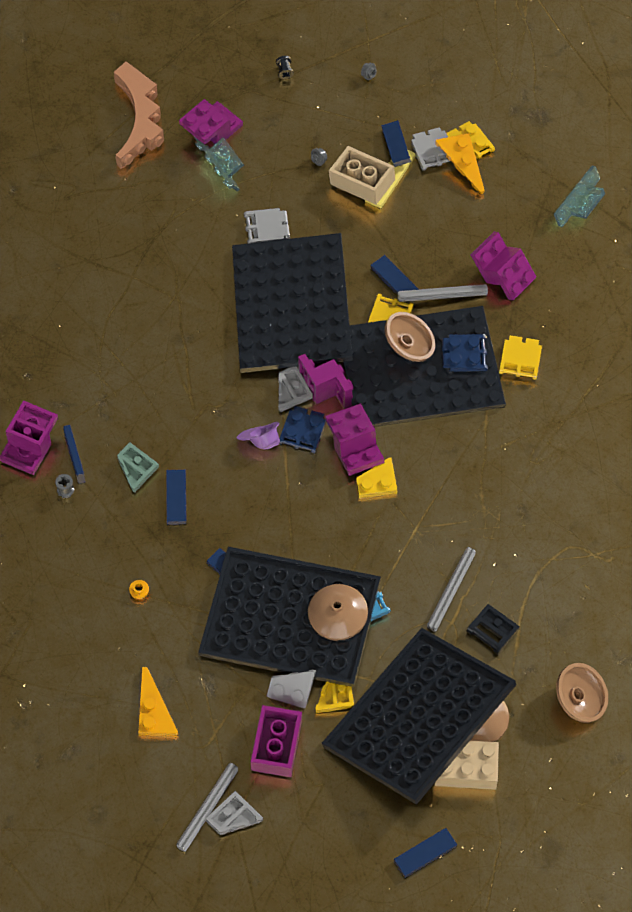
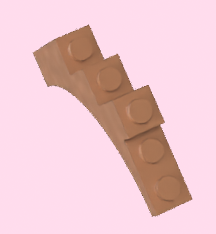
M128 62L123 63L114 71L115 83L127 94L135 110V123L132 133L122 149L116 154V164L121 169L129 165L138 154L143 153L146 147L152 151L164 141L163 129L156 125L161 118L160 107L153 102L158 95L157 84Z

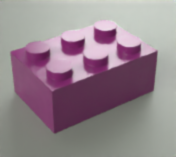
M262 705L251 758V771L286 777L292 776L302 724V712Z

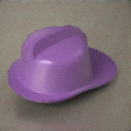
M279 422L245 430L237 436V439L242 441L251 440L257 448L264 450L277 446L280 443L277 432Z

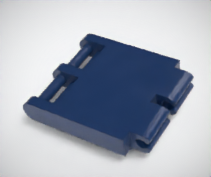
M449 335V338H443V368H450V371H487L488 365H486L485 360L487 350H485L486 335Z
M295 406L294 411L290 410L279 438V444L285 443L295 446L296 449L310 450L311 453L315 454L326 425L324 413L312 410L310 415H308V409ZM285 438L296 441V443L285 440ZM301 443H305V444H308V445H312L313 447L306 446V445H303V444H301Z

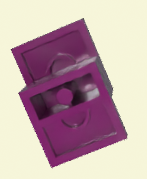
M204 99L179 120V124L204 145L211 140L219 146L243 126V121L218 101L211 105Z
M493 232L470 254L485 282L500 285L508 300H514L536 278L521 248L507 247L499 232Z
M306 354L298 357V370L313 394L312 399L315 404L336 396L344 409L351 407L353 385L349 379L345 378L344 370L340 364L337 365L333 359L315 368L312 359H308Z
M23 400L6 429L8 443L0 455V461L34 475L51 446L49 433L58 420V414Z
M361 404L325 416L326 422L333 433L335 451L349 476L384 463V457L376 443L375 428Z

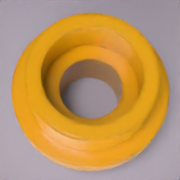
M136 580L131 583L129 592L133 598L143 599L149 593V586L143 580ZM142 587V590L137 591L136 588Z

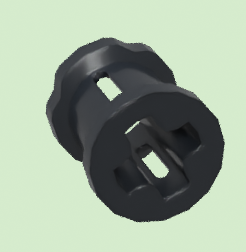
M289 56L278 57L275 62L279 68V78H291L294 75L290 65L291 58Z

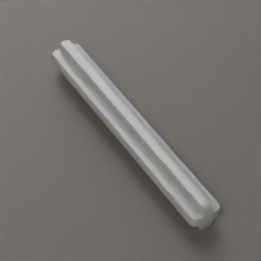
M484 284L399 291L397 298L399 302L483 296L488 294V287Z
M470 547L465 549L427 624L429 630L437 631L475 556L476 551Z
M229 763L177 842V847L180 850L186 851L205 823L206 818L210 815L238 772L236 765Z

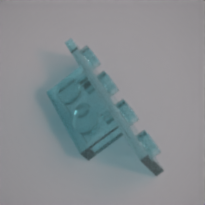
M194 137L197 140L196 146L201 151H205V158L216 166L214 168L216 173L225 178L224 184L229 189L240 190L231 176L240 170L244 164L229 143L222 138L212 148H209L207 144L204 145Z
M596 166L590 167L554 213L559 227H563L571 216L586 219L604 197V189L594 187L600 180Z

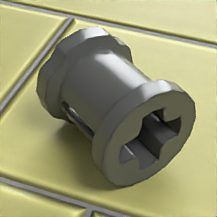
M67 474L59 475L55 481L57 493L62 498H69L74 493L73 480Z

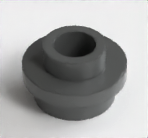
M365 63L361 69V75L366 80H371L377 73L374 63Z
M315 148L311 151V160L316 165L321 166L327 160V154L322 148Z

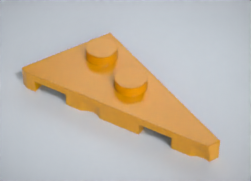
M470 134L437 139L435 145L444 151L449 161H452L457 170L472 183V187L480 194H484L485 190Z
M142 667L139 736L178 737L176 726L148 668Z

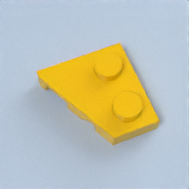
M392 458L384 460L383 464L371 468L356 478L359 498L397 494Z
M326 682L322 688L318 705L316 704L315 707L316 713L352 708L354 706L352 687Z

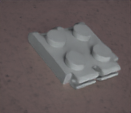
M440 127L428 130L427 136L425 131L413 134L411 145L422 171L426 170L427 167L441 166L442 163L449 162L444 151L435 145L437 139L448 137L445 131H441Z
M280 208L244 212V218H246L247 222L245 228L249 237L247 243L290 238L287 211H280Z

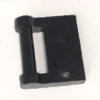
M487 604L469 625L466 632L470 635H475L493 648V652L499 655L518 632L520 626ZM481 624L501 639L499 643L481 631L478 626Z

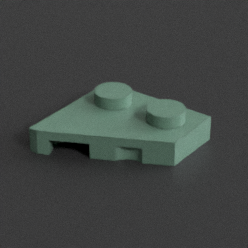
M130 442L117 455L121 468L134 493L159 468V464Z

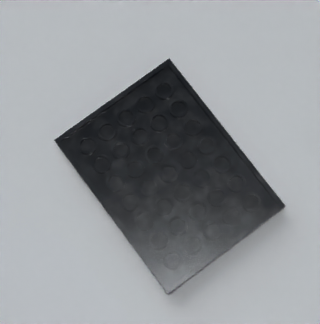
M341 233L232 245L241 373L298 367V357L306 354L308 359H312L314 365L324 364L333 359L336 362L353 361Z
M483 306L416 315L427 324L435 339L433 354L427 360L420 362L405 359L392 349L385 335V323L387 320L350 325L353 361H344L343 365L346 379H349L353 385L351 404L352 406L362 405L373 427L504 408L506 406ZM449 335H486L485 350H487L485 360L486 365H488L487 371H450V368H443V338H449Z
M228 546L198 654L203 657L286 674L316 670L314 676L316 680L354 687L381 576ZM344 584L351 586L363 595L367 603V621L362 630L349 639L330 640L324 638L310 624L308 617L310 601L319 590L329 585ZM338 604L334 606L337 609L341 607Z
M421 628L326 737L322 745L325 749L417 805L517 684L509 676Z

